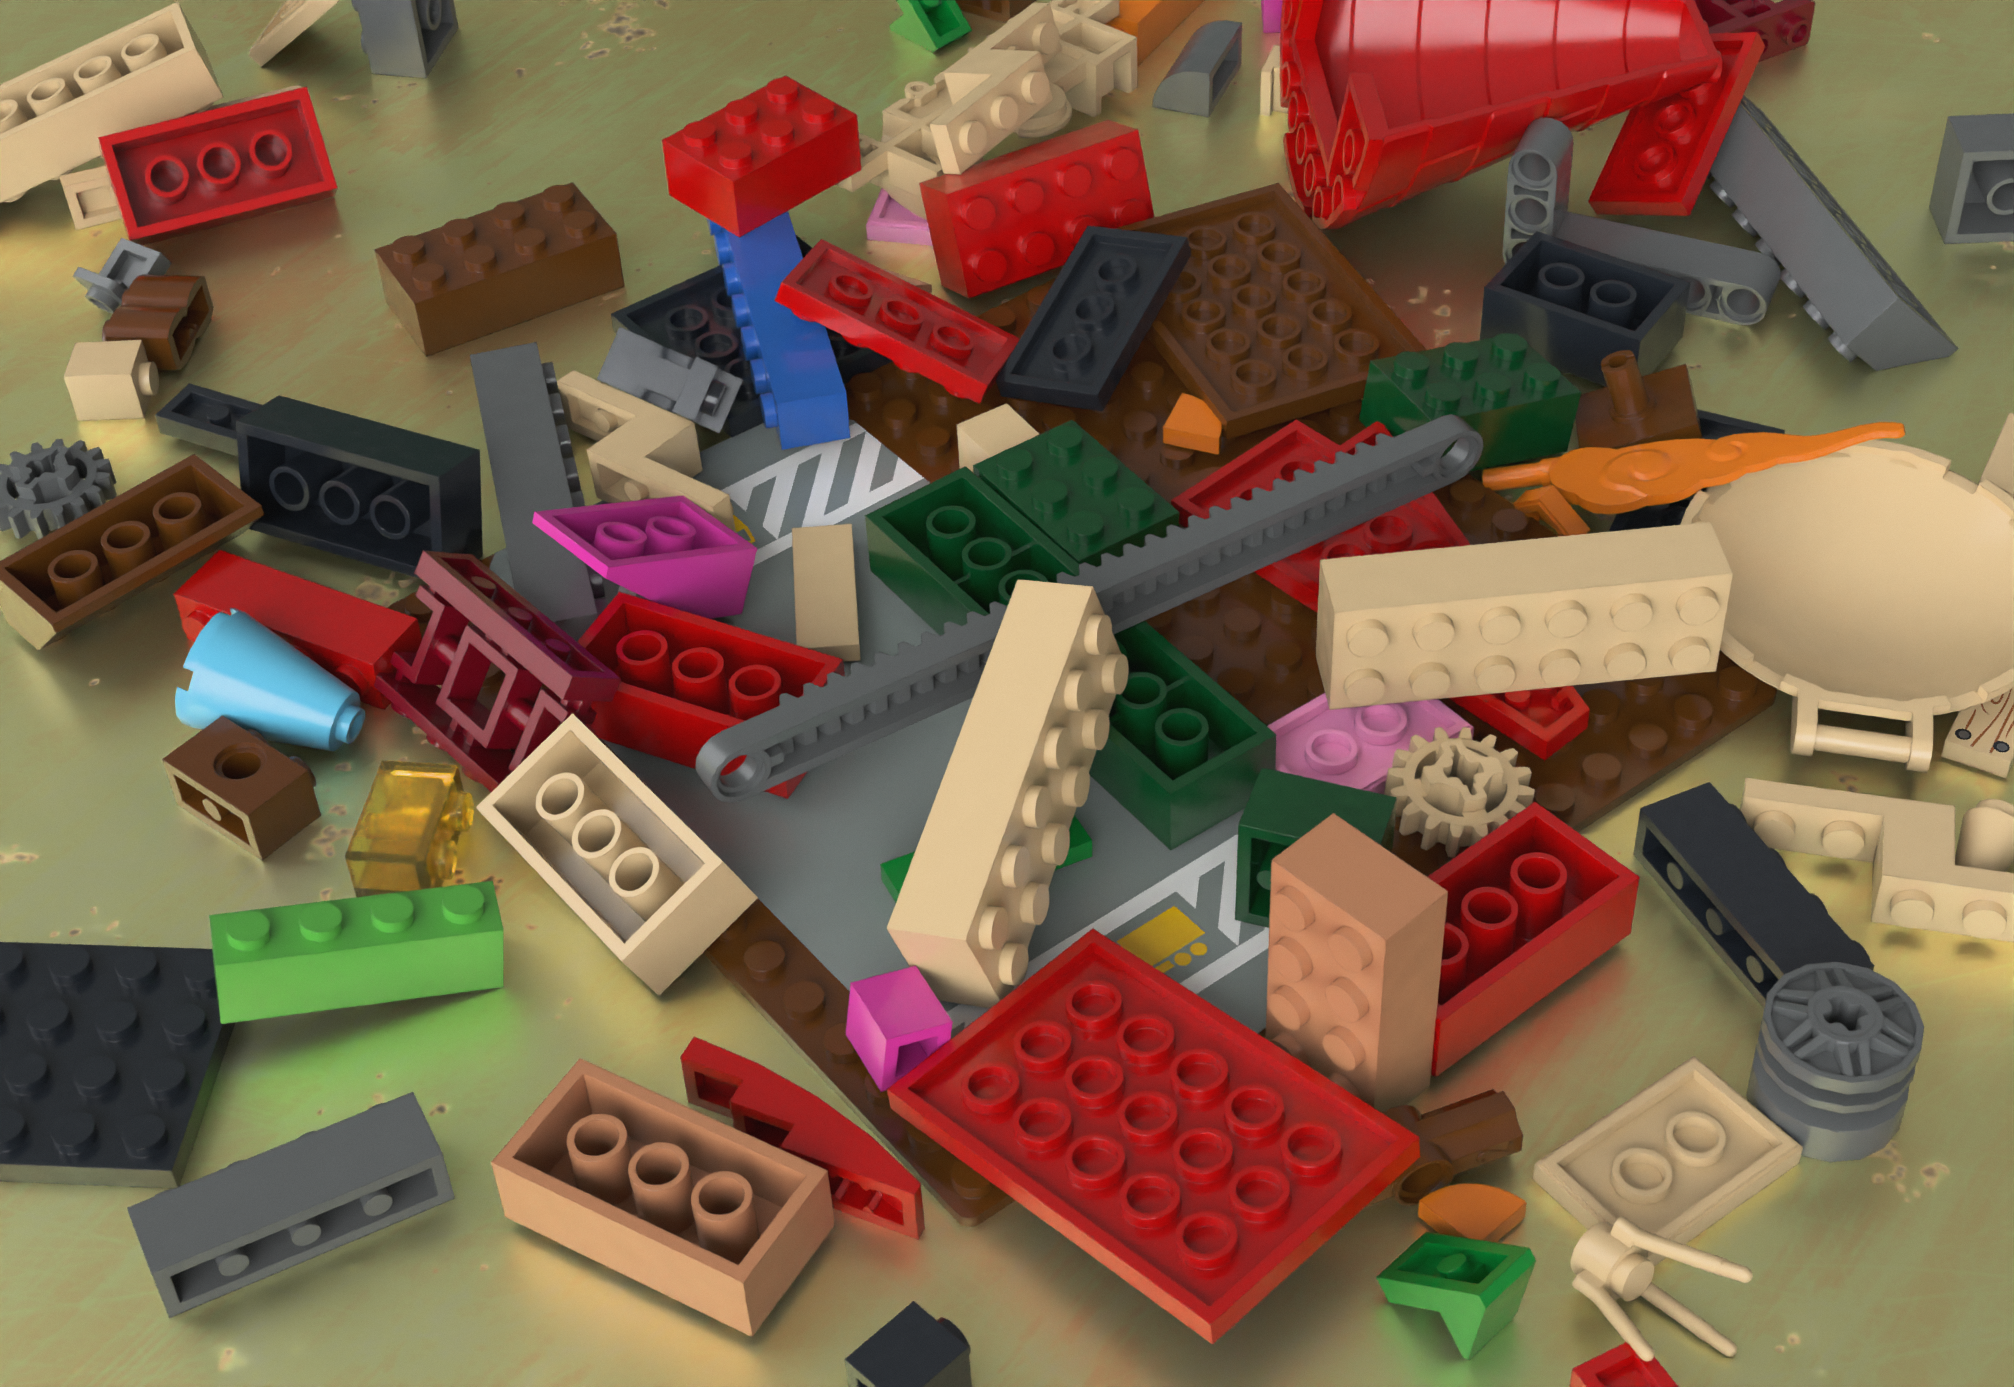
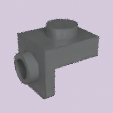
M121 238L99 274L78 267L73 277L88 290L85 295L88 301L98 308L113 314L121 306L124 291L129 289L137 276L141 274L165 275L172 263L161 252Z

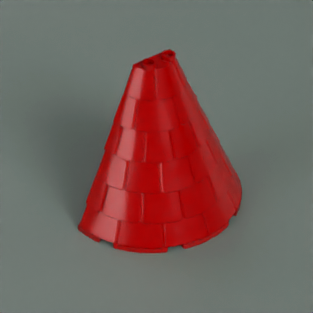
M1282 0L1281 107L1288 108V128L1290 133H1285L1283 143L1288 175L1295 201L1308 217L1312 218V221L1320 230L1342 228L1382 208L1395 206L1446 182H1456L1512 157L1526 128L1533 120L1553 118L1567 126L1570 132H1580L1638 105L1643 107L1701 83L1715 84L1721 75L1722 56L1719 51H1716L1709 35L1708 24L1702 19L1694 0Z

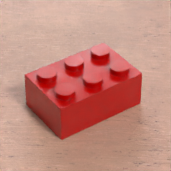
M786 75L771 80L766 86L741 99L729 102L724 108L699 121L687 124L684 129L662 140L669 196L739 238L861 171L857 114Z

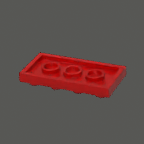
M1758 32L1709 33L1716 51H1719L1722 56V71L1717 83H1701L1643 107L1638 105L1630 109L1588 200L1596 214L1690 216L1765 48V44Z
M823 239L785 277L780 284L775 298L776 302L790 308L792 313L798 318L809 322H817L841 334L848 343L857 347L869 348L891 359L898 368L910 373H919L943 385L945 390L953 396L970 399L978 404L982 402L995 384L996 378L1020 338Z

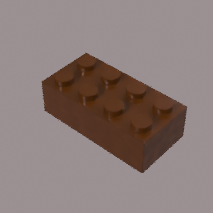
M573 182L548 187L542 193L515 202H504L495 206L492 210L465 219H454L445 223L442 227L415 236H404L398 238L392 244L374 249L386 303L426 357L625 287L617 234Z

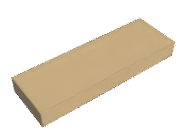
M852 524L792 528L796 644L841 658L844 662L861 660Z

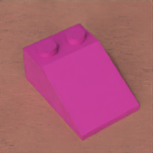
M683 495L534 512L532 521L534 525L605 579L653 602L712 620L719 617L739 615L743 612L757 547Z

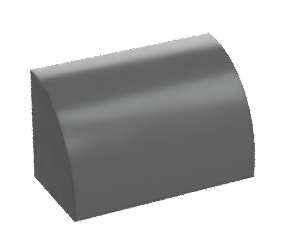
M1220 20L1205 24L1196 30L1154 94L1152 107L1210 117L1241 67L1242 23Z

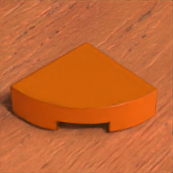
M1182 393L1163 426V443L1219 455L1222 441L1221 422L1203 400Z
M1554 485L1526 490L1513 503L1515 509L1522 511L1528 518L1532 517L1538 522L1542 520L1554 528L1558 533L1557 536L1588 534L1591 531Z
M1457 1184L1433 1191L1420 1199L1418 1217L1439 1234L1498 1242L1525 1218L1527 1202L1501 1188L1483 1184Z

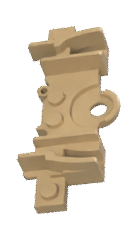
M1052 0L1049 2L1062 51L1044 65L1053 100L1013 132L1018 133L1019 138L1043 137L1059 131L1070 121L1072 108L1096 117L1101 113V97L1114 88L1127 93L1137 88V37L1105 25L1119 15V0ZM969 47V48H968V53H969L971 50H973L974 48H973V47ZM943 72L934 77V85L931 87L923 81L908 83L904 88L905 99H900L883 110V135L880 142L859 133L861 171L837 183V186L854 192L867 182L883 188L904 208L927 220L919 183L945 175L929 124L953 106ZM983 157L980 158V159H979L977 162H975L974 164L983 162Z

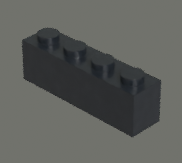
M1710 782L1640 808L1633 855L1763 1008L1765 1007L1767 993L1784 974L1804 965L1841 962L1871 970L1874 969V964L1870 961L1864 947L1859 942L1848 937L1828 914L1820 898L1813 893H1809L1787 869L1781 855L1775 849L1769 848L1746 823L1740 809L1734 804H1729Z

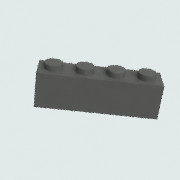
M411 1092L389 1102L377 1104L364 1112L320 1130L305 1133L295 1140L246 1160L236 1161L226 1168L177 1188L162 1191L152 1198L127 1207L160 1297L169 1318L450 1201L455 1196L443 1153L414 1093Z

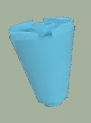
M230 608L231 616L220 611L210 619L196 638L183 665V668L194 672L189 690L177 687L175 696L176 716L182 724L203 730L219 717L224 716L245 730H256L267 741L328 751H336L343 743L351 744L357 738L364 723L365 710L360 708V696L356 691L244 611Z

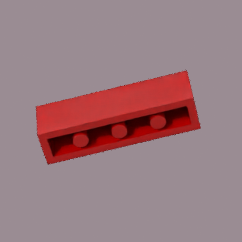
M219 550L174 593L182 619V628L187 635V639L195 642L201 630L218 612L221 611L231 616L230 608L239 609L248 613L356 691L360 696V702L385 710L392 702L374 687L378 673L396 674L397 668L390 663L394 651L417 652L422 641L418 619L222 550Z

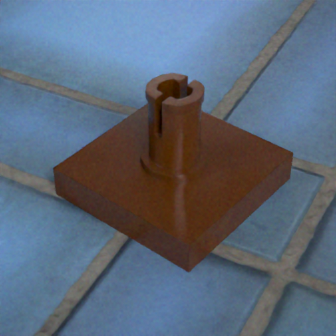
M1630 350L1617 351L1609 354L1601 361V369L1607 387L1581 394L1575 417L1579 448L1603 447L1620 449L1664 440L1703 439L1693 385L1686 364L1641 376L1634 353Z

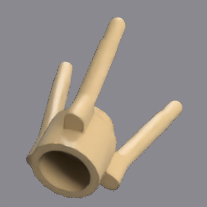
M1625 1217L1618 1218L1614 1225H1611L1609 1222L1597 1223L1583 1234L1573 1250L1570 1261L1571 1270L1577 1275L1572 1285L1595 1303L1625 1342L1632 1347L1643 1361H1651L1654 1358L1655 1352L1642 1336L1640 1330L1614 1299L1622 1298L1625 1301H1633L1641 1295L1725 1356L1731 1357L1736 1354L1737 1346L1734 1342L1651 1282L1654 1275V1264L1648 1260L1647 1251L1742 1283H1748L1752 1280L1753 1273L1751 1269L1711 1253L1646 1232Z

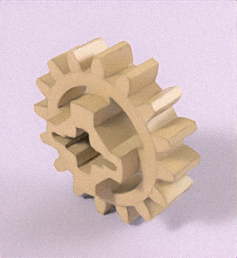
M1442 727L1435 728L1432 742H1428L1416 734L1411 737L1408 751L1402 749L1395 751L1392 768H1388L1384 794L1397 797L1396 817L1402 816L1399 832L1403 836L1419 831L1423 834L1422 849L1428 850L1436 842L1446 844L1448 857L1455 858L1460 846H1472L1532 804L1535 789L1528 787L1532 772L1528 767H1515L1518 752L1514 748L1500 753L1494 749L1496 736L1492 734L1485 737L1481 742L1472 740L1470 728L1462 727L1458 738H1449L1447 732Z

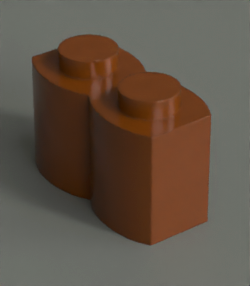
M150 274L137 276L129 289L124 291L121 306L114 311L110 320L104 323L102 341L142 340L148 362H154L158 370L182 369L191 357L196 338L201 337L208 328L214 307L205 276Z

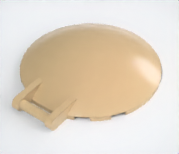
M1873 439L1816 459L1797 463L1777 464L1762 471L1747 473L1735 481L1724 485L1708 487L1704 492L1699 490L1695 494L1685 511L1680 525L1711 522L1733 572L1720 650L1741 668L1758 679L1793 696L1791 754L1812 756L1813 750L1901 762L1905 763V770L1927 773L1933 750V715L1964 710L1985 703L2014 687V499L2008 493L1988 479H1984L1977 484L1949 470L1952 461L1945 457L1907 445ZM1818 709L1904 720L1905 736L1817 724Z

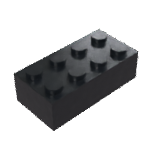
M280 395L236 421L240 487L243 492L262 506L264 513L249 528L250 530L416 578L419 577L414 572L423 551L472 554L477 559L483 557L479 449Z

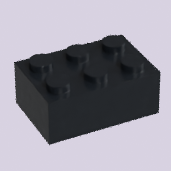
M1536 231L1484 287L1480 340L1493 338L1501 333H1517L1560 372L1569 373L1607 387L1601 369V361L1609 354L1622 350L1632 351L1641 376L1652 374L1683 337L1691 282Z

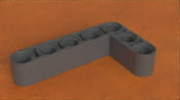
M1553 118L1533 120L1526 128L1508 165L1502 250L1505 264L1536 231L1691 282L1686 310L1688 314L1738 325L1756 324L1764 318L1781 278L1780 268L1771 257L1756 251L1567 212L1574 145L1573 135L1567 126Z

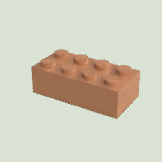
M1334 813L1271 861L1266 1039L1382 1113L1392 1107L1408 1105L1430 1086L1448 891Z
M581 1058L491 1162L506 1218L753 1337L835 1226L827 1170Z

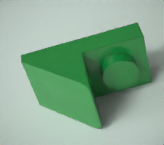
M896 0L904 14L889 25L893 32L931 52L943 48L972 31L955 0Z
M1425 1232L1376 1278L1388 1302L1440 1312L1462 1357L1470 1360L1515 1317L1536 1259L1528 1247Z

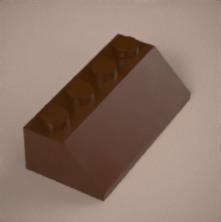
M193 454L1 560L0 606L6 622L39 651L242 535L264 515L262 506Z

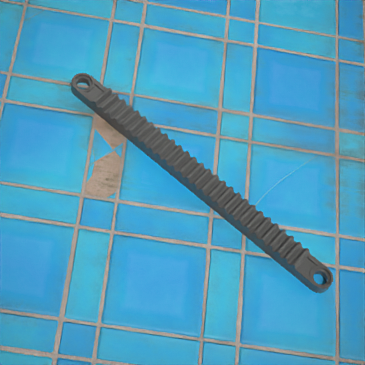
M1452 414L1439 417L1396 437L1380 433L1376 435L1375 446L1362 442L1355 445V455L1339 451L1335 453L1334 464L1318 460L1314 462L1313 473L1300 469L1295 470L1293 482L1291 483L1277 478L1273 480V488L1270 492L1256 487L1252 489V499L1249 501L1233 497L1231 498L1229 510L1217 506L1210 507L1208 519L1192 515L1188 517V528L1183 529L1171 524L1166 527L1165 538L1148 534L1145 536L1144 547L1140 548L1129 543L1123 545V556L1116 557L1108 553L1102 554L1101 566L1095 567L1084 562L1079 564L1078 576L1074 577L1061 572L1057 574V583L1093 586L1104 614L1108 615L1111 619L1114 635L1456 482L1467 475L1478 462L1483 450V439L1462 418ZM1457 440L1454 447L1444 457L1441 458L1444 451L1450 446V444ZM995 601L989 604L990 614L986 616L973 611L967 613V624L963 626L950 621L944 623V634L940 636L927 631L921 633V644L918 646L904 641L898 643V654L895 656L877 652L874 654L875 664L870 667L854 662L851 664V675L847 677L831 672L827 674L828 685L824 687H819L810 682L803 685L804 695L799 698L788 693L779 695L780 706L721 731L703 745L696 758L695 769L699 777L718 800L730 803L745 800L973 698L1008 606ZM741 755H747L744 763L738 769L728 775H720L722 769L731 760Z

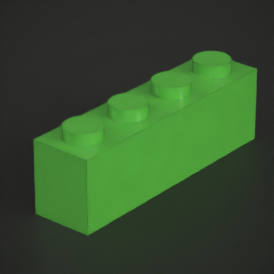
M493 881L209 915L221 1024L504 987V930Z

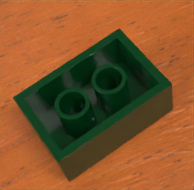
M1501 333L1493 338L1466 343L1453 342L1445 347L1418 352L1405 351L1398 353L1396 356L1370 360L1359 421L1366 428L1379 421L1385 425L1393 437H1396L1439 417L1450 414L1457 415L1475 429L1483 439L1481 456L1471 470L1476 471L1567 452L1582 392L1565 378L1556 367L1552 366L1533 349L1524 338L1517 333ZM1457 440L1450 444V446L1444 451L1441 458L1444 457L1454 447Z
M1073 420L1056 426L973 465V473L1079 564L1085 562L1095 567L1101 566L1102 554L1108 553L1121 557L1123 556V545L1129 543L1142 548L1145 546L1146 535L1152 534L1165 538L1167 526L1172 524L1179 527V511Z

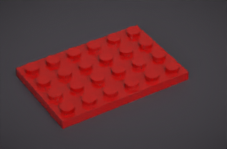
M1093 928L887 1089L891 1110L1212 1345L1420 1158L1419 1136Z

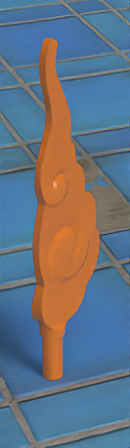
M1876 422L1811 436L1756 432L1733 434L1718 439L1664 440L1620 449L1584 447L1571 450L1560 457L1541 459L1538 463L1484 469L1482 481L1485 488H1490L1493 491L1554 485L1571 505H1579L1583 509L1595 514H1619L1634 511L1645 506L1681 501L1697 493L1702 488L1724 485L1737 480L1747 473L1762 471L1777 464L1797 463L1816 459L1868 440L1881 438L1897 439L1903 437L1906 432L1902 423Z

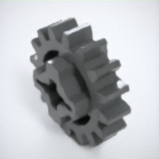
M56 439L50 448L45 449L38 442L31 445V453L26 455L13 451L10 453L11 464H0V531L12 528L15 538L19 539L26 536L30 531H35L39 540L48 535L49 531L57 530L106 503L105 500L115 498L117 496L114 487L116 479L109 459H104L102 450L99 447L87 450L85 441L82 440L77 441L70 448L65 447L63 439Z

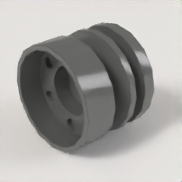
M1841 962L1815 963L1804 965L1784 974L1767 993L1747 1088V1100L1803 1147L1801 1156L1827 1162L1863 1159L1885 1148L1900 1129L1908 1099L1909 1085L1913 1081L1916 1063L1921 1052L1924 1024L1915 1002L1894 981L1861 966Z

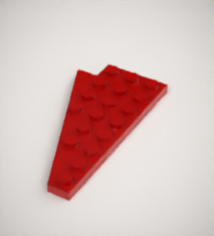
M1296 419L1173 498L1171 505L1179 511V524L1188 528V517L1192 515L1208 519L1210 507L1217 506L1229 510L1231 498L1233 497L1249 501L1252 499V489L1256 487L1270 492L1273 488V480L1277 478L1291 483L1293 482L1295 470L1300 469L1313 473L1314 462L1318 460L1334 464L1335 453L1339 451L1355 455V445L1362 442L1375 446L1376 435L1382 433L1393 436L1384 424L1376 421L1343 444L1338 445ZM1431 492L1254 571V573L1318 613L1320 560L1471 544L1435 494ZM1573 686L1449 698L1544 761L1588 727L1590 709Z

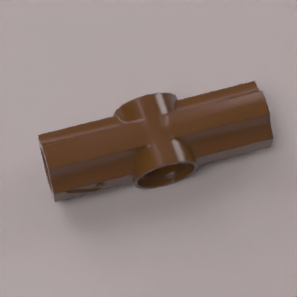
M1492 1089L1421 1114L1414 1106L1409 1105L1392 1107L1382 1112L1420 1137V1158L1367 1206L1392 1197L1404 1206L1419 1205V1200L1426 1195L1447 1187L1452 1182L1454 1175L1522 1151L1523 1133L1517 1120L1516 1109L1505 1092L1497 1093Z

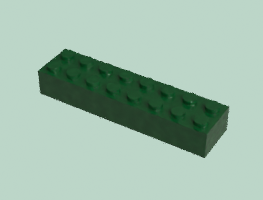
M966 466L865 515L870 571L939 635L944 634V623L950 621L960 626L966 625L967 613L973 611L983 616L990 614L989 604L996 601L1008 606L1018 579L1057 583V574L1061 572L1074 577L1079 575V563ZM1143 621L1114 634L1121 654H1124L1128 660V680L1123 693L1116 694L1109 713L1108 739L1102 750H1096L1089 775L1169 850H1173L1246 807L1261 768L1275 770L1276 734L1146 621Z

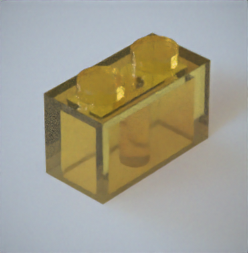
M381 761L345 854L356 897L442 887L444 880H451L453 878L457 864L456 846L461 832L469 831L474 813L473 797L471 793L464 792L458 765Z

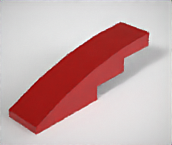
M693 1037L680 1056L688 1103L732 1118L735 1129L827 1170L833 1209L919 1240L925 1230L921 1183L871 1135L818 1096L761 1064Z

